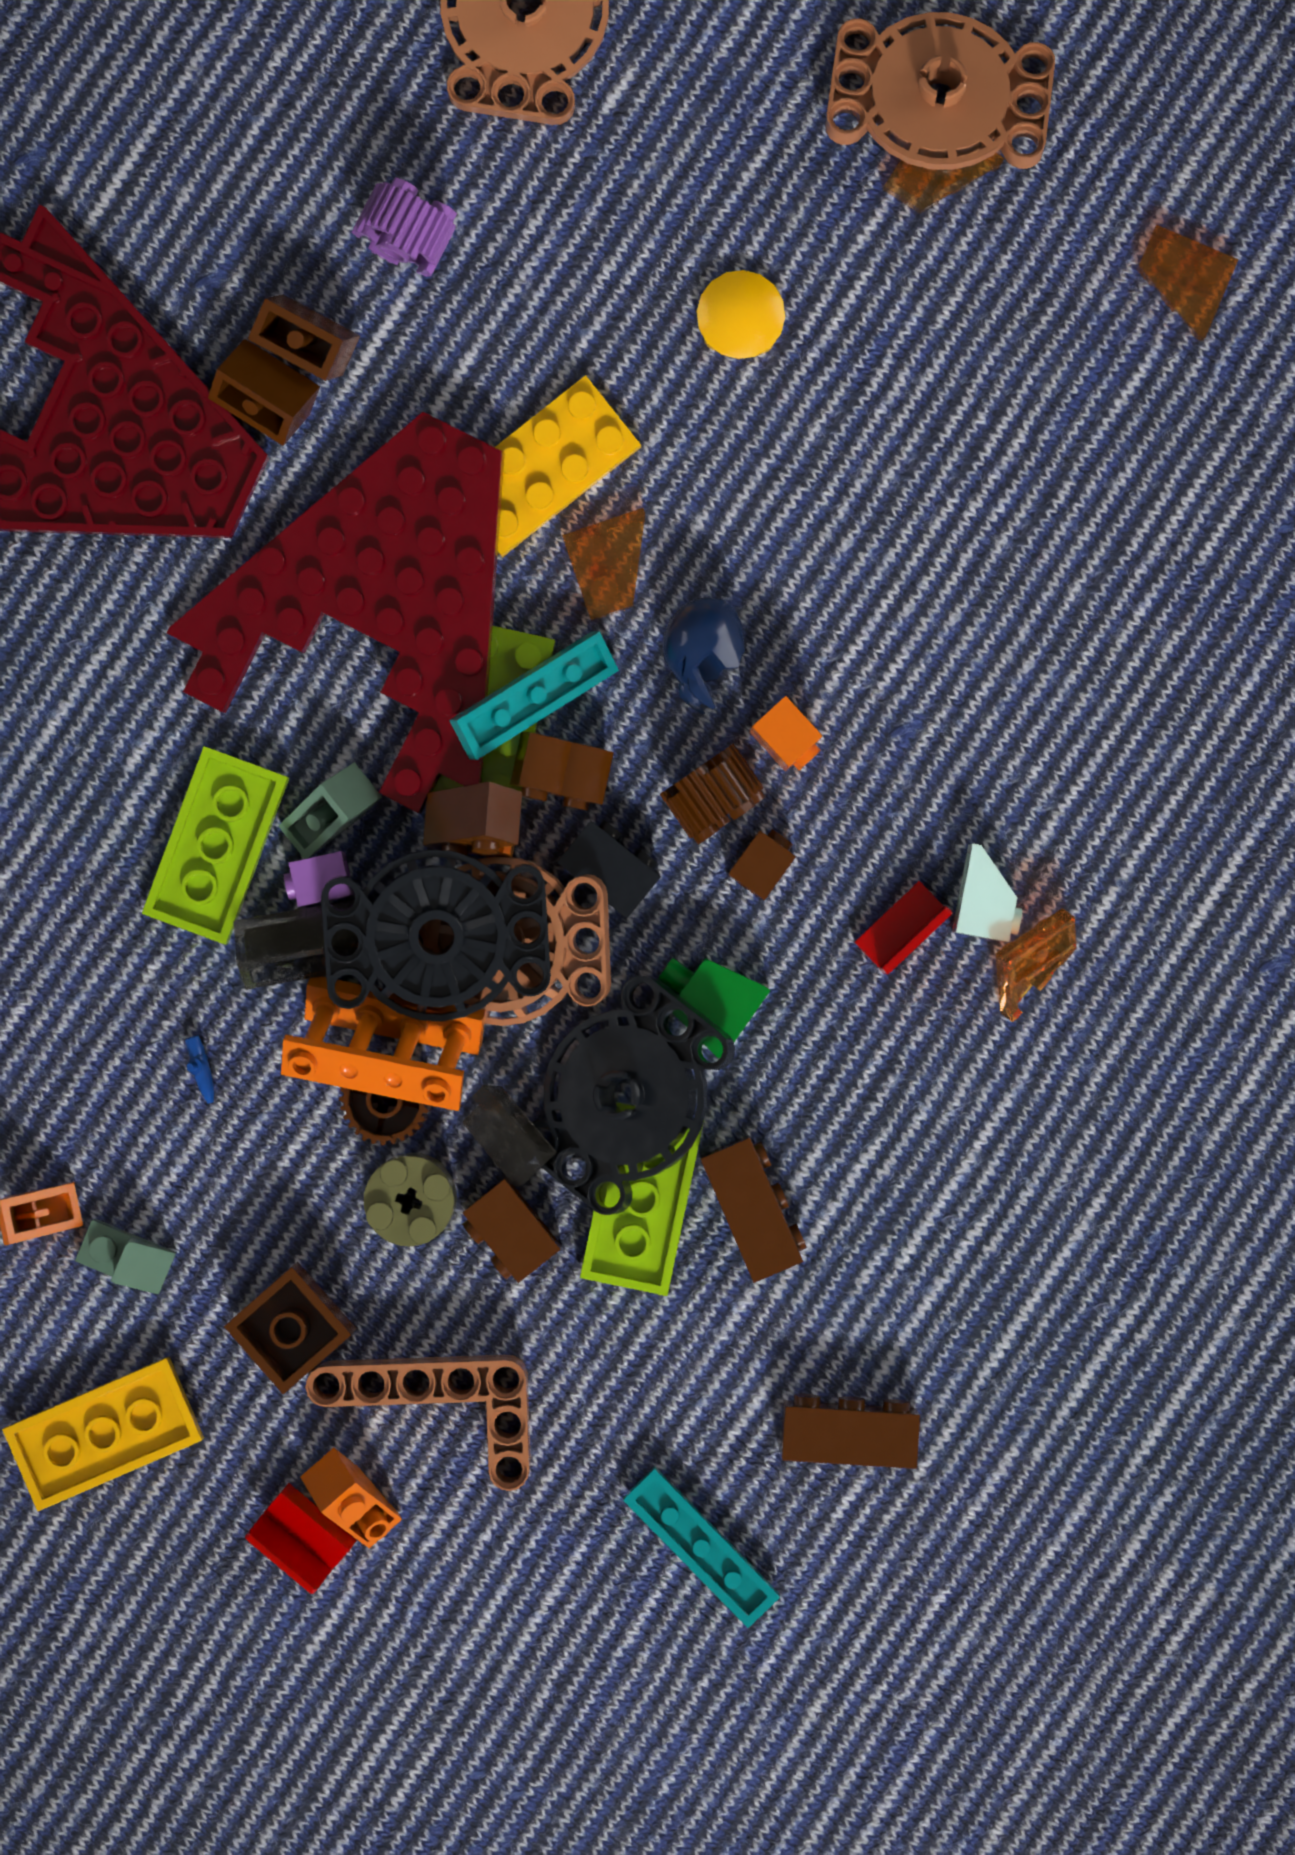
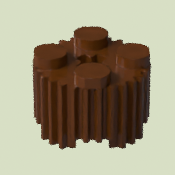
M734 743L660 794L690 839L694 838L697 844L702 843L729 823L731 820L727 814L734 821L766 798L762 791L763 785Z
M340 1087V1091L344 1093L343 1096L339 1097V1101L343 1102V1106L340 1109L346 1111V1114L343 1116L344 1120L349 1119L348 1127H355V1134L361 1133L363 1141L370 1138L371 1144H376L378 1141H380L381 1145H386L389 1141L395 1144L399 1139L401 1141L406 1140L408 1136L414 1135L423 1126L422 1122L426 1121L429 1117L426 1113L432 1109L430 1105L398 1099L397 1104H392L386 1111L380 1108L381 1101L375 1100L376 1094Z

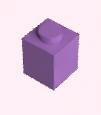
M339 851L289 862L290 873L284 874V882L289 900L296 899L298 907L321 903L322 890L330 879L340 875L351 877L346 853ZM346 884L335 885L329 891V901L355 896L354 890Z

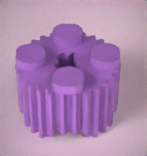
M395 177L391 184L387 182L377 183L351 233L357 238L361 236L368 237V240L371 241L368 249L380 258L387 260V262L398 265L399 262L414 263L419 266L416 271L418 274H422L425 277L432 276L456 228L453 221L457 213L439 201H433L431 205L429 202L423 201L420 197L416 196L418 189L405 180Z

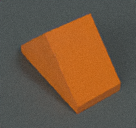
M74 1182L10 1195L0 1199V1228L4 1245L83 1226Z

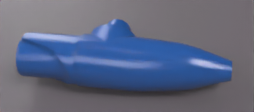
M200 1036L186 1038L185 1043L190 1058L187 1070L194 1075L198 1088L208 1104L213 1103L214 1083L212 1072Z

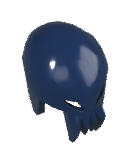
M703 597L691 600L681 606L670 619L663 637V656L667 666L679 682V697L702 715L705 712L701 704L712 710L715 709L716 706L705 682L717 680L723 669H737L740 666L741 658L745 652L742 622L733 606L722 599Z

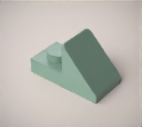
M93 1219L75 1262L111 1276L110 1282L160 1294L177 1252L98 1219Z

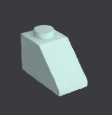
M969 844L952 932L1009 942L1010 934L1017 935L1019 932L1022 908H1016L1017 896L982 845Z

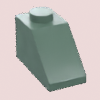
M354 762L321 783L278 827L304 859L311 858L358 821L382 796Z

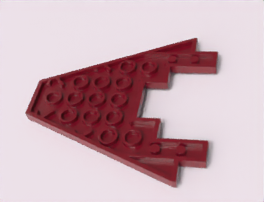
M39 204L22 242L0 232V284L42 303L25 339V343L32 348L63 361L64 364L28 441L26 442L0 430V531L232 538L266 467L269 456L226 409L208 399L210 390L48 209Z
M425 412L419 414L169 627L167 634L202 651L183 692L226 713L266 634L305 654L326 614L400 652L380 693L419 712L379 793L421 814L426 805L427 793L434 790L441 774L463 786L482 783L483 757L478 760H470L449 720L488 696L505 454L501 450Z

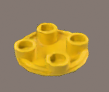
M746 270L726 272L712 280L701 294L696 311L698 327L707 347L721 355L735 359L756 357L759 354L770 351L775 341L781 335L785 321L783 299L775 285L761 274Z

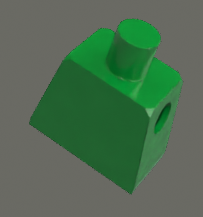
M672 958L658 977V980L678 993L681 998L728 1033L733 1042L736 1041L771 991L767 987L704 958L695 972ZM679 1009L673 1011L672 1013L688 1027L687 1015ZM714 1036L707 1038L703 1044L720 1059L723 1053L722 1043Z

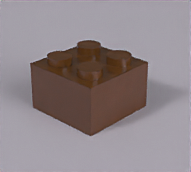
M299 1262L295 1263L224 1326L283 1395L356 1330V1327Z

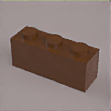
M749 1135L701 1155V1162L753 1283L802 1263L803 1260L799 1251L806 1249L807 1246L797 1223L789 1227L781 1210L788 1208L789 1205L779 1182L770 1185L764 1169L772 1165L762 1142L753 1144Z
M794 1394L793 1401L783 1400L780 1447L782 1461L917 1469L920 1414L917 1408H910L909 1401L885 1399L883 1400V1406L865 1405L864 1398L843 1396L838 1398V1403L820 1402L821 1396L813 1394Z

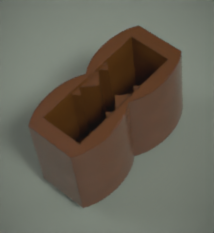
M521 732L510 785L521 787L522 797L547 801L548 794L564 797L562 806L588 811L590 803L603 804L614 752L541 734Z

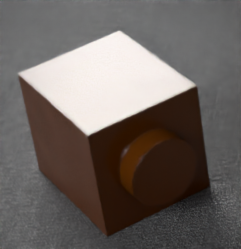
M773 829L770 830L768 835L759 831L730 870L728 876L764 901L796 858L795 855L789 852L793 844Z

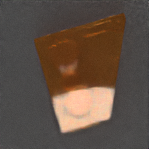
M995 153L993 156L975 165L954 170H931L911 165L901 160L884 185L883 190L921 214L937 205L945 197L951 194L954 195L968 187L971 182L981 176L999 169L1005 158Z
M1156 225L1136 270L1150 286L1156 287L1165 304L1172 312L1176 311L1191 328V334L1195 339L1202 342L1206 338L1239 259Z
M644 508L562 535L591 621L632 608L634 605L645 523Z
M1061 908L1047 919L1039 921L1031 930L1013 942L1007 943L1000 951L995 953L1000 1013L1011 1022H1014L1023 1013L1018 1008V1003L1030 988L1034 986L1041 991L1050 981L1056 969L1063 965L1077 948L1075 917L1065 909Z

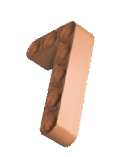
M480 1355L333 1360L320 1363L307 1378L305 1387L307 1396L313 1403L323 1407L486 1402L488 1468L491 1481L501 1490L512 1491L523 1486L528 1479L531 1465L528 1372L526 1365L516 1356ZM501 1367H511L518 1373L519 1383L512 1388H503L495 1381V1372ZM459 1368L467 1369L474 1377V1385L466 1390L457 1389L451 1383L450 1373ZM412 1370L423 1371L429 1378V1387L424 1391L410 1389L406 1383V1374ZM369 1371L380 1374L384 1379V1389L377 1393L365 1390L361 1383L362 1374ZM322 1373H331L336 1376L340 1385L339 1391L331 1395L320 1391L316 1382L317 1376ZM503 1412H512L520 1419L521 1426L515 1432H503L497 1426V1416ZM514 1457L519 1460L522 1465V1472L516 1477L502 1475L497 1465L502 1458Z

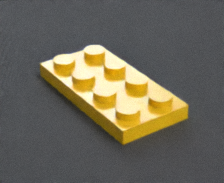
M586 375L495 447L505 454L498 553L503 558L641 448L639 441Z
M170 1356L2 1429L37 1512L204 1439V1435Z

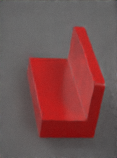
M917 881L854 943L883 974L888 975L953 912L947 906H943L920 881Z
M290 1483L272 1501L245 1535V1539L310 1594H314L330 1572L357 1541L352 1535L321 1513L314 1503Z

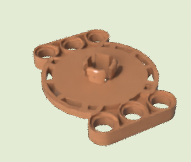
M441 0L440 14L446 39L456 57L464 64L456 68L447 80L448 96L456 108L467 112L549 125L563 124L573 116L575 110L574 93L571 87L564 81L574 77L592 60L600 47L609 21V0H540L542 5L534 13L525 15V22L518 21L517 14L509 9V4L512 0H456V7L448 8V0ZM602 5V18L598 31L591 29L594 8ZM449 21L459 23L461 36L465 41L460 46L452 34ZM585 43H591L587 52L573 64L572 60L581 52ZM474 55L477 59L471 61L467 56ZM560 69H563V70H564L563 72L559 73L558 75L555 73V72H557V71L560 70ZM464 77H471L480 85L479 93L470 100L461 99L455 93L456 83ZM508 84H515L524 92L523 100L514 107L503 105L498 98L500 90ZM551 91L562 92L568 99L567 107L558 114L547 112L542 105L543 98Z
M928 12L910 16L889 26L880 35L877 33L874 25L867 20L860 18L848 20L840 27L837 36L825 122L826 133L835 143L851 145L858 142L869 131L872 138L889 154L908 164L931 170H954L972 166L993 156L999 149L1006 161L1013 167L1019 169L1031 168L1041 160L1046 144L1055 55L1049 47L1039 42H1029L1014 53L1008 42L991 27L971 17L955 13ZM935 24H949L961 27L963 29H958L950 26H936ZM924 25V28L913 30L903 36L900 34L909 28ZM972 32H975L976 34L986 38L994 45V47L992 48L983 39L972 34ZM860 34L867 38L869 45L863 50H853L846 45L844 40L849 35ZM889 40L890 46L886 48L884 44ZM1003 56H1004V57L1006 58V60H1007V62H1006L1005 64H1004L1003 61L1001 60V58H1002ZM1035 57L1045 64L1046 69L1042 73L1031 74L1024 70L1022 62L1027 58ZM847 73H853L862 78L864 85L859 89L849 90L840 84L839 79ZM941 83L948 85L953 90L946 92L944 103L939 104L936 103L937 90H934L930 85ZM1023 97L1035 98L1040 103L1041 109L1034 114H1027L1019 109L1017 101ZM841 113H849L857 118L859 124L851 130H843L836 126L833 119ZM1018 137L1030 138L1036 144V150L1030 154L1019 153L1014 149L1012 141Z
M492 856L477 859L485 865L495 863L511 865L510 869L515 865L530 864L536 867L543 875V879L548 882L545 885L551 971L550 983L541 994L530 997L518 993L508 982L503 991L482 1008L486 1010L484 1024L507 1026L526 1023L547 1013L563 1000L567 993L574 1002L586 1007L594 1006L605 999L611 988L608 893L603 881L595 875L585 874L571 880L565 888L556 877L544 868L521 858ZM468 863L457 868L463 871L472 869V875L477 879H480L484 874ZM495 872L502 881L507 872ZM521 873L515 875L511 881V889L514 894L523 898L533 895L538 885L537 882L522 876ZM493 880L487 886L494 895L499 888ZM588 883L595 888L597 901L593 907L584 908L575 901L574 890L578 884ZM554 890L560 895L558 901L551 895ZM525 917L515 924L514 934L521 942L529 943L538 938L541 928L535 919ZM439 919L427 921L419 930V934L423 939V945L435 953L442 952V949L450 945L454 937L451 926ZM590 928L596 932L599 938V946L596 951L587 953L579 949L575 939L580 929ZM525 963L517 971V980L524 987H535L543 979V970L535 963ZM500 969L493 977L498 983L504 975ZM592 973L600 980L601 989L596 997H586L579 991L577 983L581 974ZM557 980H559L563 986L561 990H559L555 986ZM485 987L476 996L465 1000L464 1003L472 1005L480 1001L492 990ZM543 995L552 998L542 1008L530 1013L528 1012L527 1005L534 1003ZM513 1010L516 1014L514 1017L507 1018L490 1016L491 1011L505 1012Z

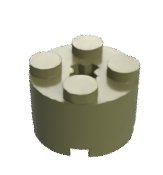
M422 1153L401 1154L386 1161L372 1174L364 1192V1211L368 1224L380 1237L399 1246H418L436 1238L452 1219L457 1204L455 1184L447 1169L437 1159ZM410 1188L417 1190L416 1198L422 1201V1206L415 1205L411 1210H408L404 1207L405 1201L400 1199L399 1196L400 1194H406Z

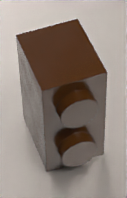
M283 294L264 299L248 340L327 381L343 376L360 335Z
M244 339L218 367L208 399L284 446L309 417L320 386L279 361L267 351Z
M484 782L427 793L423 846L437 850H452L465 855L471 852L494 855L499 853V848L518 845L522 792L493 782Z
M507 1176L462 1212L467 1218L462 1223L463 1227L478 1245L483 1241L487 1243L495 1253L490 1258L491 1262L506 1280L513 1276L518 1283L561 1250L562 1245Z

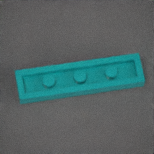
M592 631L449 721L470 760H478L615 674L619 669L600 631Z
M655 1466L623 1497V1501L747 1628L780 1598V1593Z

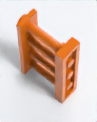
M311 974L307 983L305 1020L311 1021L305 1038L285 1034L282 1047L281 1075L459 1111L464 1070L455 1068L461 1052L479 1055L483 1041L486 1010L480 1009L465 1017L442 1022L418 1020L397 1013L379 1001L371 991L359 1006L351 1009L341 1008L329 998L327 978ZM337 980L335 983L336 993L339 997L347 1000L356 998L362 989L361 984ZM395 993L389 996V998L401 1006L417 1011L418 1004L406 1001ZM455 1005L445 1007L427 1006L426 1009L428 1013L456 1011ZM329 1025L355 1030L349 1047L323 1042ZM373 1034L399 1039L393 1056L367 1051ZM417 1043L443 1048L437 1065L411 1060Z

